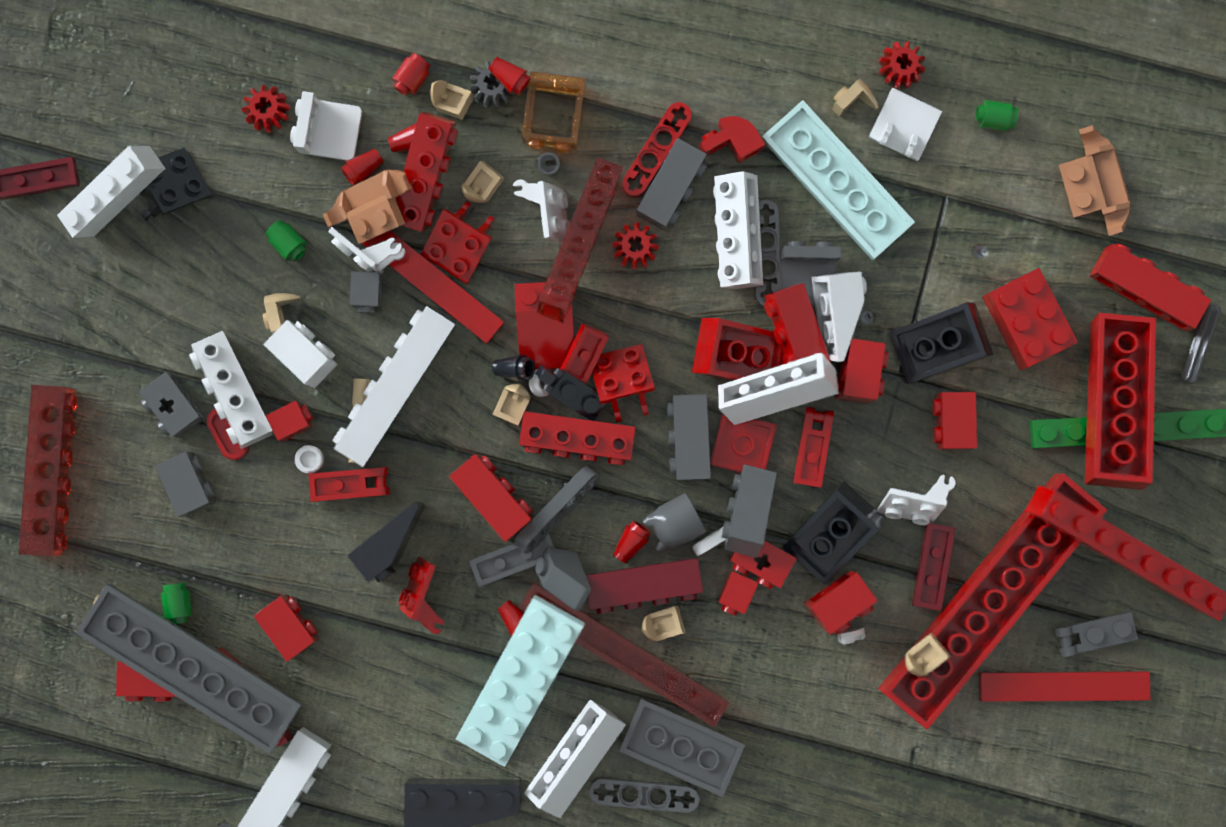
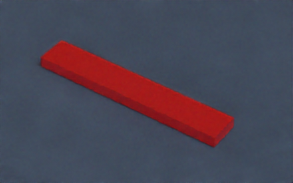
M391 231L361 243L368 248L394 238V243H400L402 248L405 249V256L400 260L392 261L389 266L486 344L491 341L504 325L500 318Z
M1148 671L979 672V701L1150 700V672Z

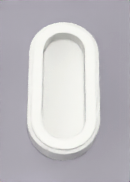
M723 527L693 545L692 549L697 556L726 540L721 538Z

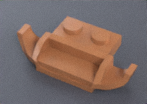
M1093 125L1079 129L1086 156L1059 165L1073 217L1078 218L1102 210L1109 236L1124 231L1129 217L1131 202L1116 150L1109 140Z
M390 169L382 171L361 183L343 190L337 197L334 206L324 213L323 217L328 227L349 220L358 244L364 243L405 224L395 198L411 191L412 186L409 184L404 172Z

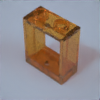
M530 71L531 80L528 84L521 135L522 142L527 143V147L533 149H543V146L555 147V151L569 153L571 149L577 150L586 78ZM537 90L577 95L571 138L531 133Z

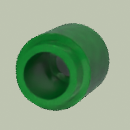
M984 100L982 105L977 106L975 121L979 122L980 128L1001 131L1015 129L1019 109L1018 107H1012L1011 103Z
M278 220L266 231L265 235L269 238L268 242L286 261H297L306 253L305 247L307 242L289 223Z
M186 583L162 586L163 593H160L163 617L170 619L174 624L188 622L187 617L193 616L190 591L186 589Z

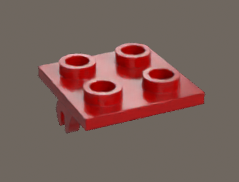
M468 201L455 214L447 209H443L421 253V256L466 284L471 280L492 239L486 233L495 221V218L490 215L479 229H475L462 221L468 213L467 210L472 206Z
M639 344L601 354L592 371L600 404L611 402L616 423L622 422L617 399L638 393L643 416L649 415L644 393L655 391L643 345Z
M418 556L417 561L413 562L408 572L410 581L407 589L404 588L402 590L398 604L401 605L400 610L410 619L421 622L431 633L439 634L442 631L435 628L434 624L444 625V621L437 616L424 600L436 566Z

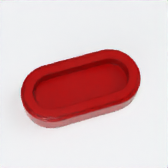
M216 409L212 410L207 417V427L221 453L230 460L244 458L250 446L241 449L238 443L233 445L226 429L230 428L226 418L221 420Z

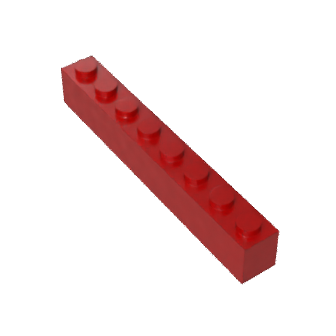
M1038 486L1025 509L1026 512L1195 611L1221 621L1226 612L1225 591L1058 492Z

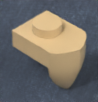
M858 79L849 89L844 86L834 96L833 99L836 102L832 110L840 117L857 98H860L874 109L878 108V104L869 86L861 79Z
M438 80L431 84V101L436 110L463 120L474 99L473 93L443 80Z
M480 161L466 182L462 184V192L468 201L486 203L500 186L504 177L487 163Z
M275 293L265 296L264 305L266 313H263V321L266 329H270L272 333H275L285 322L281 306L299 300L300 296L287 293Z
M521 384L506 386L493 415L519 426L523 413L526 411L531 400L530 394Z
M674 606L646 615L642 622V632L648 639L657 642L685 634L679 607Z
M930 633L907 651L905 663L909 672L917 676H926L948 659L950 654L936 637Z

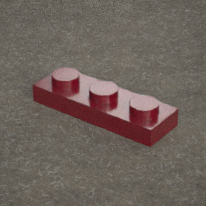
M73 157L0 170V200L80 186L76 159Z
M933 523L925 526L912 599L913 606L938 611L942 610L956 528Z

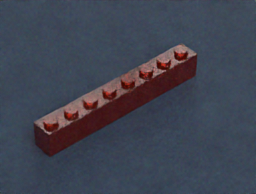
M537 582L533 583L519 606L520 609L526 612L533 597L536 595L581 620L585 624L575 641L577 644L715 728L729 705L726 698L581 609L580 611L572 609Z

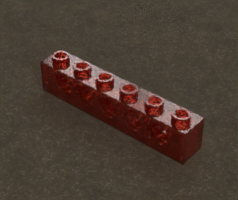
M597 157L540 296L537 314L564 324L619 186L623 166Z
M31 385L19 541L20 555L62 556V550H65L67 545L64 523L67 522L69 517L66 497L71 489L68 470L73 462V452L70 449L71 438L75 434V423L72 422L73 410L77 407V395L74 394L73 388ZM53 408H56L58 410V418L52 422L49 414ZM51 436H54L56 446L50 450L47 446V441ZM51 463L54 467V474L48 478L45 474V469ZM46 492H49L52 496V502L49 506H46L43 502V496ZM45 519L50 524V530L47 534H44L41 530V524Z

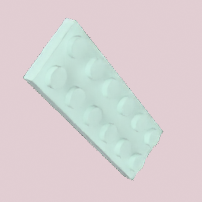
M803 100L762 136L763 142L872 261L915 223Z
M535 595L456 740L505 767L585 623Z

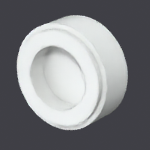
M303 446L296 452L295 464L304 473H315L322 468L324 455L315 446Z

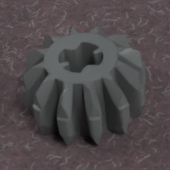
M487 61L485 63V70L479 66L475 68L479 76H470V81L474 85L470 86L469 90L476 94L474 97L476 103L483 101L484 108L488 109L492 102L495 109H499V101L502 100L507 105L510 103L507 95L514 96L515 93L511 94L488 70L491 63ZM491 81L497 82L498 87L493 86L494 90L488 89L487 84L490 83L492 85Z

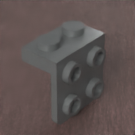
M803 241L788 242V246H784L780 250L781 289L804 283L811 305L815 306L812 277L836 274V261L841 258V247H833L832 242H816V246H805Z

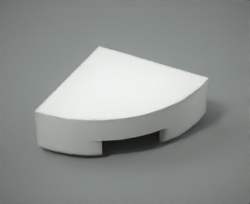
M864 627L845 630L837 635L838 642L845 645L854 643L855 640H864L866 638Z

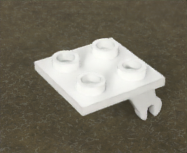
M892 88L868 138L906 157L919 161L942 111Z
M524 180L515 181L513 186L523 187L521 191L514 192L516 196L524 197L527 200L540 204L544 238L562 244H570L569 236L572 229L567 219L568 197L564 189L544 181H540L538 184L527 183Z
M331 228L328 231L334 237L331 242L348 257L353 253L355 255L353 260L366 272L375 271L382 274L384 272L383 269L392 261L400 260L405 256V249L402 248L400 243H394V238L359 250L335 229Z
M945 475L940 476L937 483L926 495L891 488L878 506L877 511L885 514L890 519L904 518L912 520L913 523L918 525H928L933 523L946 507V497L948 492L954 488L955 480L953 477H950L948 485L944 483Z

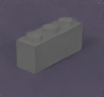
M677 138L637 208L636 215L664 231L668 225L673 227L681 214L677 210L682 201L687 203L695 189L691 186L695 177L701 179L708 166L704 162L707 154Z
M707 394L673 395L672 402H667L668 419H673V430H668L669 447H674L675 458L669 459L670 475H675L676 480L711 479Z
M744 464L741 473H735L731 490L736 491L735 498L730 497L726 512L731 515L730 522L725 521L721 538L726 539L724 550L755 558L758 557L764 542L776 472Z

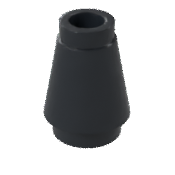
M522 354L496 359L493 362L492 371L495 376L526 382L532 379L535 374V363L532 358Z

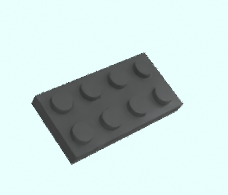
M641 698L619 748V752L723 797L743 752L745 743Z

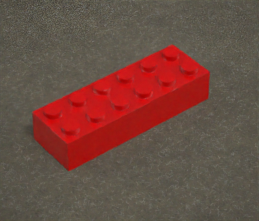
M1099 313L1090 322L1085 485L1143 490L1152 484L1156 318Z

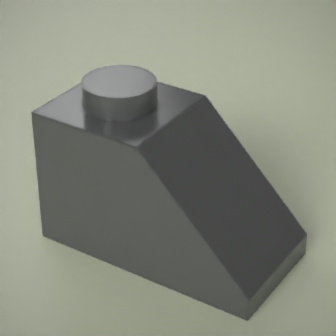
M546 547L542 557L537 560L535 567L542 587L572 609L580 611L592 589L577 553Z

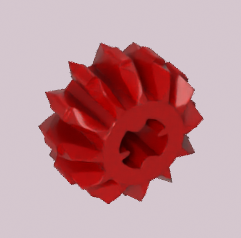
M898 41L894 42L892 49L886 47L883 51L884 56L880 57L878 61L883 66L879 70V75H888L884 82L889 84L891 80L894 81L895 89H898L901 83L906 89L910 88L912 82L918 83L921 77L919 74H923L926 70V67L921 65L925 61V56L916 55L920 50L919 46H916L913 50L909 49V41H906L903 47H901ZM899 61L904 62L903 67H905V69L900 68V63H898Z
M262 84L260 92L251 88L250 91L253 97H244L243 99L248 104L242 108V112L248 115L245 121L249 125L254 124L256 131H260L264 127L267 133H271L272 125H275L277 129H281L282 126L279 121H288L289 119L283 113L290 110V105L284 103L287 99L284 93L278 94L279 90L275 86L271 87L268 91L266 85ZM269 104L270 107L267 108V113H263L261 110H265L266 105Z
M635 222L633 231H631L627 224L624 225L623 229L626 235L617 231L615 237L620 241L612 242V248L620 249L614 254V258L624 257L621 263L622 267H626L628 262L631 261L632 270L637 269V262H640L644 269L647 268L648 263L645 258L655 261L656 256L650 251L659 250V245L652 243L657 239V235L651 234L647 236L650 230L648 225L644 227L643 231H639V222ZM633 241L634 244L635 241L641 242L640 248L642 250L638 251L636 249V252H632L630 242Z

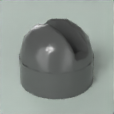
M546 152L539 157L538 168L542 173L551 175L559 169L560 161L554 153ZM555 159L556 165L542 167L541 162Z

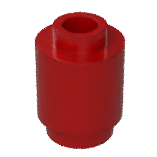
M412 53L410 58H405L392 77V81L395 83L394 89L404 96H408V94L415 95L429 75L428 70L431 65L421 56Z

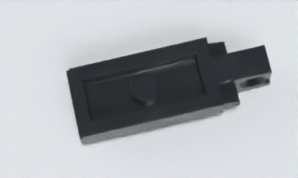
M540 365L535 373L538 379L546 384L543 389L549 395L590 421H594L606 405V403L600 404L596 389L563 368L562 370L557 368L554 373Z

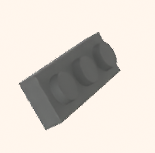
M550 534L527 554L515 544L470 560L469 563L478 587L536 566L537 560L542 557L546 547L555 548Z

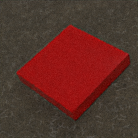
M722 413L710 465L741 473L744 464L766 470L777 424L753 419L734 425Z

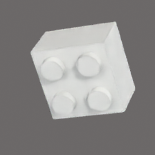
M286 320L263 344L304 384L313 388L338 365L332 359L335 354L320 341L315 343L312 340L315 335L299 321L294 324Z

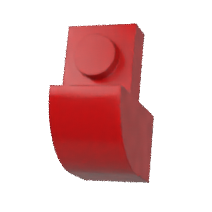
M728 116L719 119L717 126L720 132L713 130L702 137L703 141L699 145V150L706 153V157L728 145L738 164L762 152L765 143L751 122L738 116Z

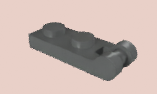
M1123 612L1054 629L1056 637L1060 639L1061 647L1059 651L1061 657L1138 640L1132 612ZM1076 633L1078 643L1072 644L1070 635Z

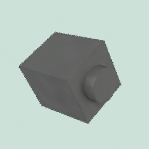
M351 272L350 306L357 309V313L374 314V309H382L383 276L378 272Z

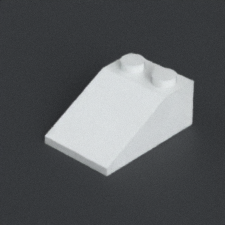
M844 272L812 277L816 320L830 361L839 362L845 359L864 303V294L867 290L866 281L862 277L861 272Z

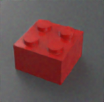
M851 339L845 359L840 363L838 377L840 389L835 399L869 404L878 400V396L883 395L885 380L881 379L882 368L887 367L889 352L885 351V343Z
M848 570L804 602V604L823 631L829 634L835 632L839 635L851 626L849 621L856 616L862 618L874 609L872 605L877 602V599L859 574Z

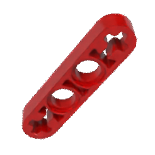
M676 102L667 109L622 181V189L628 197L638 198L646 192L677 138L680 139L691 120V110L687 104ZM680 110L684 111L683 117L685 118V120H678V122L675 125V129L679 131L678 133H676V131L672 127H670L674 120V114L672 112L674 111L678 113ZM661 132H667L671 135L672 142L667 146H662L656 140L657 135ZM646 155H653L657 159V165L652 169H647L641 163L642 158ZM635 168H638L643 174L650 176L648 179L644 175L639 182L640 187H642L640 190L638 188H635L633 191L629 189L630 184L628 181H635L639 175L638 171H634Z

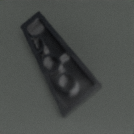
M409 778L405 783L404 827H469L519 815L521 810V780Z

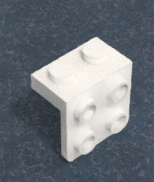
M303 91L302 97L297 100L295 114L298 116L297 126L292 127L290 136L294 148L300 154L344 161L354 158L362 118L361 108L353 105L318 100L314 93Z

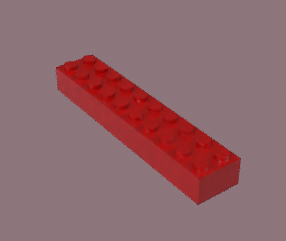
M1064 473L1054 474L1044 486L1058 492L1100 518L1107 511L1103 505ZM1024 510L913 645L915 646L932 633L950 654V657L926 676H917L908 671L904 656L878 687V690L918 724L928 730L1080 543Z

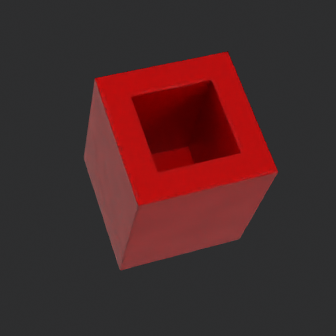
M296 400L266 415L277 440L285 442L313 428L310 420L314 418L307 404L302 405L301 402Z
M730 571L717 600L723 604L721 610L734 616L737 615L738 611L745 614L759 583Z

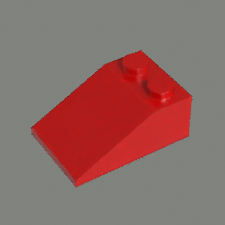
M571 281L514 284L519 355L524 354L532 358L535 363V370L540 365L548 369H560L574 341Z
M702 318L692 373L734 381L783 365L784 353L781 345L777 343L773 331L721 318Z

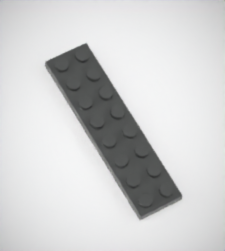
M111 584L105 585L76 631V634L268 754L273 753L303 704Z

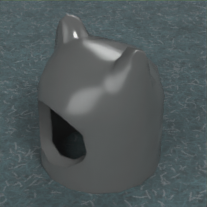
M686 493L659 506L643 520L644 526L652 527L659 539L656 546L659 552L682 546L706 533Z

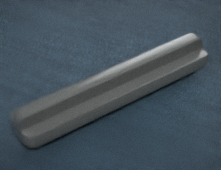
M1209 304L1199 321L1181 375V380L1186 383L1194 384L1198 381L1221 312V308L1217 305Z

